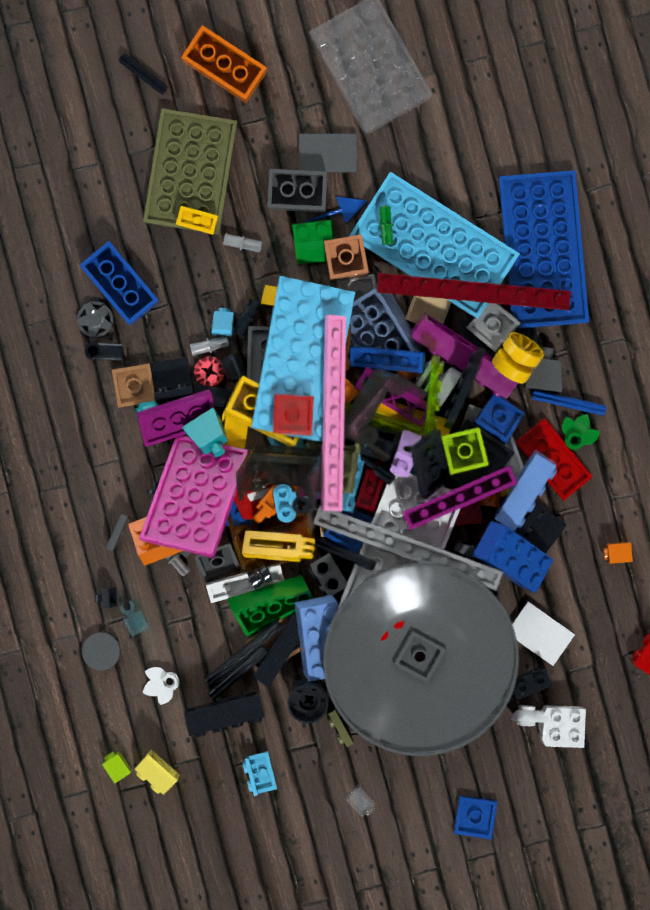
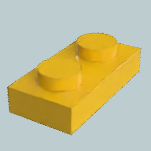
M181 206L176 225L214 235L218 216Z

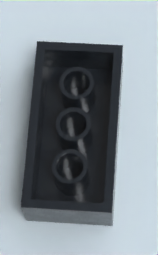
M260 690L186 708L184 717L189 736L194 735V738L206 735L207 731L213 730V733L224 731V728L227 726L237 728L243 726V723L250 721L251 724L260 722L265 717V709Z

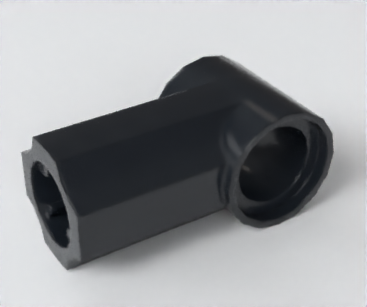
M90 342L85 346L84 352L89 360L122 361V344ZM95 346L99 349V352L96 356L92 357L88 354V349Z

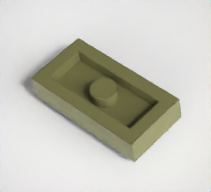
M333 708L328 711L329 717H327V720L332 728L336 727L339 733L336 736L341 745L345 743L346 747L354 744L336 709Z

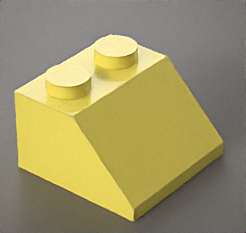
M152 749L135 768L137 771L136 775L141 780H147L151 783L150 787L159 794L161 792L163 795L178 781L180 776Z

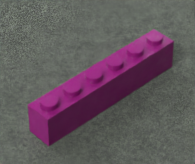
M427 313L422 315L411 331V337L414 342L419 345H425L432 354L440 355L447 364L455 365L460 368L461 372L467 367L471 353H476L478 349L477 346ZM485 352L479 372L475 378L476 382L483 387L487 386L496 396H502L507 399L518 383L502 375L492 363L493 357Z
M506 466L401 512L408 530H412L518 483L511 467Z

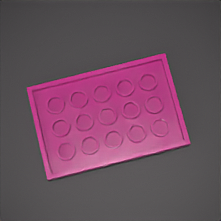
M183 435L175 437L141 531L140 540L214 558L250 454L249 451L222 445L225 453L220 457H215L212 452L204 454L190 437Z

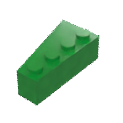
M302 575L228 598L227 601L234 617L248 637L271 625L275 620H280L294 613V602L314 598Z

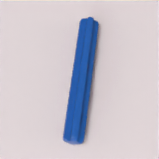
M537 389L533 390L531 396L533 400L602 416L605 415L607 409L605 405Z

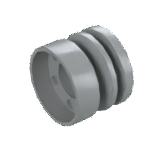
M434 356L425 364V371L417 376L413 390L417 392L421 385H423L425 388L421 395L424 396L431 390L430 401L441 407L462 373L453 367L443 372L442 369L445 362L442 361L438 368L434 365L438 358Z

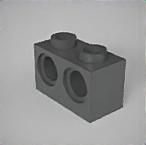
M329 552L310 563L311 568L308 570L313 579L318 578L321 584L318 587L323 595L333 596L345 589L347 581ZM321 562H325L328 565V570L325 573L317 570V565ZM336 579L338 581L337 588H328V580Z

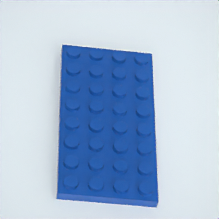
M576 170L499 176L504 244L520 253L507 274L508 285L571 291L569 310L510 305L511 315L521 323L517 329L589 323Z

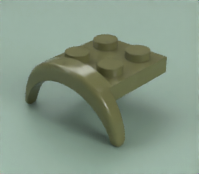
M310 441L306 443V446L309 449L320 452L315 491L322 493L323 444ZM359 443L352 446H344L343 493L353 494L358 456L361 452V445Z

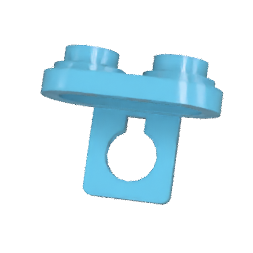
M280 484L273 491L277 517L280 521L287 523L291 522L296 516V512L292 508V502L297 497V491L293 492L290 486Z

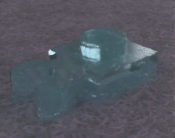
M130 600V610H125L123 605L120 606V610L128 616L123 621L133 637L150 626L141 610L138 612L134 611L135 604Z

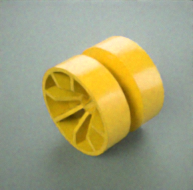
M511 332L503 343V348H500L492 359V363L508 379L517 383H526L533 373V368L537 367L544 357V352L530 338L520 333Z

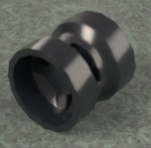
M265 564L259 566L257 570L247 572L255 589L260 588L263 583L273 581Z

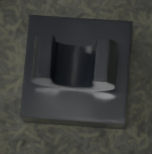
M117 587L101 589L102 594L94 595L95 602H102V608L118 606Z

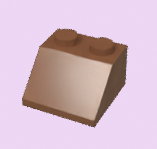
M362 234L324 241L330 281L368 275Z

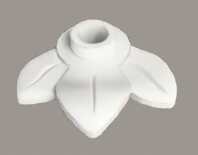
M160 667L147 669L145 673L150 680L145 685L143 693L148 696H158L160 705L169 702L173 696V690L179 685V677L173 672H165ZM167 678L173 679L172 685L167 684Z

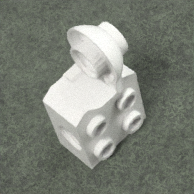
M518 705V710L511 717V720L517 721V725L535 726V722H538L539 738L545 746L584 748L586 709L581 706L544 705L541 710H535L536 706Z

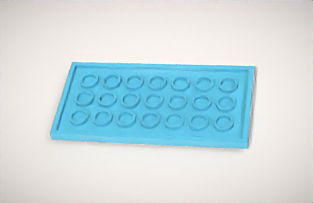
M392 172L388 174L349 235L362 234L365 248L409 276L501 284L520 255L517 251ZM381 206L391 207L392 224H394L392 227L394 244L382 245L381 228H379V225H381L379 208ZM447 299L477 319L488 304L484 302Z
M283 276L279 277L251 428L272 432L274 394L314 396L312 436H288L323 443L325 316H346L347 340L355 292Z

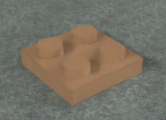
M150 364L112 370L118 408L139 405L141 402L155 401Z

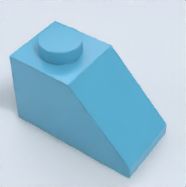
M219 308V311H214L213 335H233L234 312H230L229 308Z

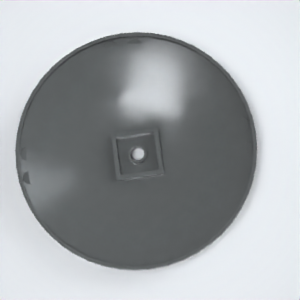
M410 563L394 566L371 576L358 585L336 611L326 635L323 654L326 685L337 711L345 722L370 743L382 749L409 756H430L447 753L461 748L481 736L494 724L507 706L516 684L519 663L518 644L513 625L506 610L494 594L472 576L458 569L434 563ZM402 620L404 621V626L401 629L393 627L394 624ZM387 631L388 638L383 641L380 640L383 634ZM419 651L425 653V658L422 661H417L414 658V655Z

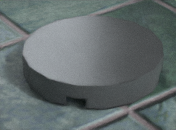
M98 632L86 639L82 647V656L89 667L94 670L103 671L110 669L117 663L121 649L119 642L114 636L105 632Z

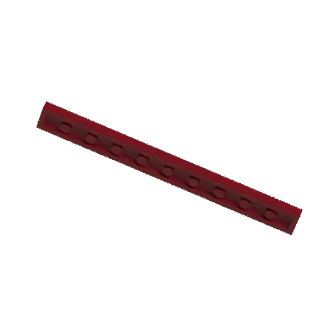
M378 273L377 293L569 310L571 291L384 273Z

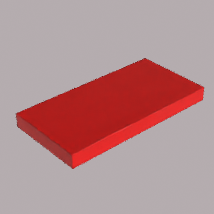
M545 418L515 441V444L528 459L534 450H537L555 462L557 472L552 480L548 478L547 483L562 501L566 500L593 477Z

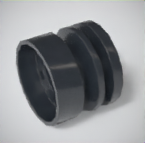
M305 676L298 679L293 684L288 698V710L291 716L305 724L321 720L326 714L330 700L326 683L322 680L309 682ZM313 695V700L311 698L307 699L306 696Z

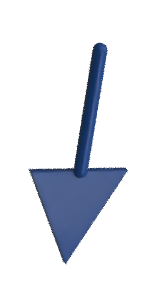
M336 197L339 209L307 219L306 222L310 223L342 212L346 224L367 201Z

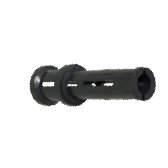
M298 496L292 502V508L298 514L318 511L319 506H321V499H312L308 496Z

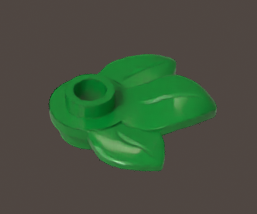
M587 414L579 416L575 421L566 417L562 423V431L566 435L565 443L572 450L580 449L583 445H591L599 437L600 432L598 430L590 429V420ZM572 437L577 438L578 441L576 444H573L571 442Z

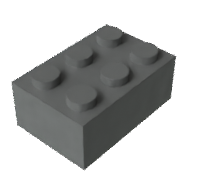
M269 169L268 210L325 213L327 172Z

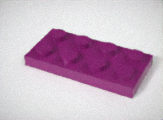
M208 389L137 412L136 416L144 446L148 447L187 434L183 430V426L211 408L215 409L210 390Z

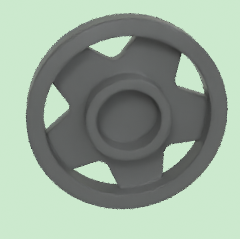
M97 301L89 302L80 309L77 323L85 335L94 338L102 337L112 328L113 314L107 305ZM93 305H100L102 307L96 309ZM85 310L86 315L81 317L82 312ZM108 313L110 315V322L106 319ZM82 326H88L89 333ZM99 329H105L104 332L97 334Z

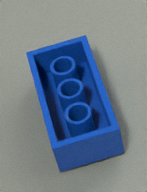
M110 241L79 265L130 326L160 302Z
M493 521L490 522L473 554L491 568L502 571L503 576L521 588L534 593L537 592L554 560L508 527Z

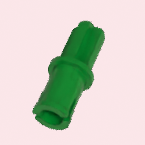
M381 206L379 208L381 224L379 228H381L382 245L394 244L392 231L394 224H392L391 207Z

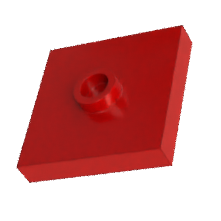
M274 394L272 434L312 436L314 396Z

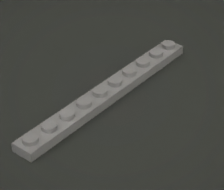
M319 506L313 523L420 563H434L458 569L472 576L484 586L497 590L503 573L497 569L340 512L321 511V506Z

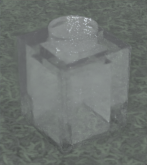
M360 785L345 797L346 801L361 817L364 815L368 816L375 809V800Z

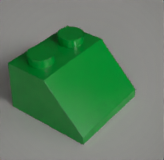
M331 220L292 224L297 265L327 262L324 241L333 239Z

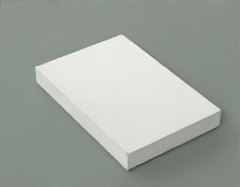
M528 601L512 623L517 641L552 666H554L575 636L571 631Z

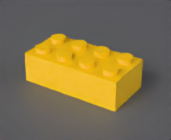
M242 376L223 414L251 427L259 384ZM255 429L291 448L296 445L299 439L298 437L272 434V432Z

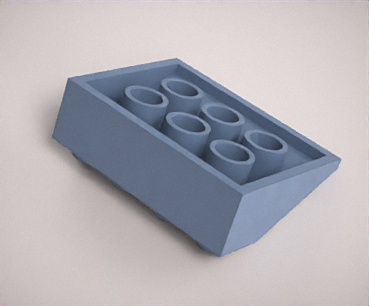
M376 287L353 302L352 312L365 310V313H358L350 318L351 347L359 346L420 352L425 349L423 345L413 341L411 337L413 328L408 320H405V315L392 294L377 293ZM369 368L374 372L378 373L379 375H382L385 372L389 371L384 369Z

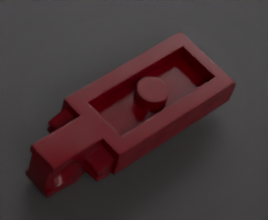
M377 458L375 464L383 466L384 460ZM369 467L360 489L356 507L374 512L384 481L374 474L375 470Z

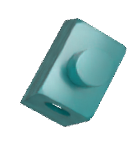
M211 408L182 427L204 454L212 452L215 457H220L225 453L222 445L228 441V437L221 418L214 408Z

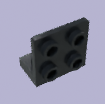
M187 357L150 363L155 401L194 394Z
M536 502L533 510L525 516L526 520L520 529L517 527L514 532L546 554L566 527V523L546 510L539 502Z

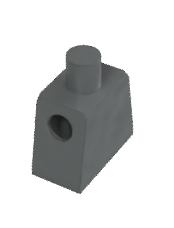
M542 347L544 357L537 367L533 368V373L524 383V388L560 393L562 392L561 361L552 360L554 349Z

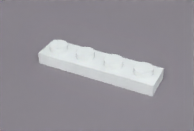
M280 563L266 566L273 581L263 583L260 588L284 580ZM247 572L206 583L211 603L256 590Z

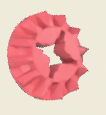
M206 356L195 365V378L203 386H216L224 378L225 372L219 362L220 360L216 357ZM211 364H213L212 370L215 371L217 375L211 374L208 377V379H206V372L202 370V368H209Z

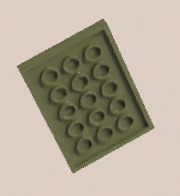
M161 108L143 223L196 231L176 225L180 207L184 206L217 215L218 220L214 234H220L237 120Z

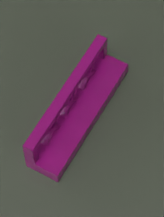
M366 367L355 388L419 426H422L433 408L432 405ZM367 377L374 382L375 388L367 390L360 385L364 378ZM386 388L389 390L391 398H380L378 389ZM376 390V394H377V395H375L374 393H372V392H370V391ZM402 398L406 400L408 408H397L394 399ZM418 407L425 412L420 421L413 417L411 409Z

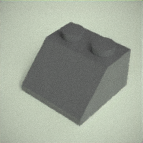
M226 528L223 529L214 558L193 553L204 581L240 568Z

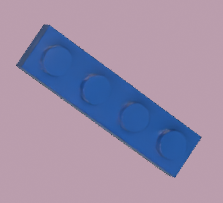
M352 346L350 347V366L423 373L425 371V352Z

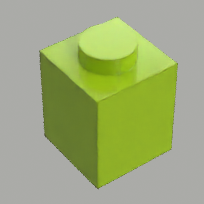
M113 751L104 757L106 761L103 762L102 766L114 783H117L132 772L131 767L120 751L116 754Z

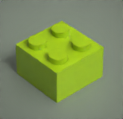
M480 427L442 436L450 476L488 467L489 464Z

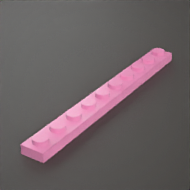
M337 315L325 316L321 511H342L346 316Z

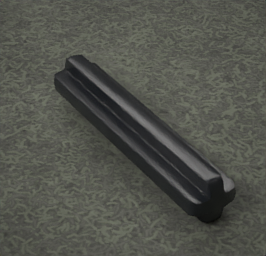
M126 53L120 56L118 61L161 95L167 91L168 86Z

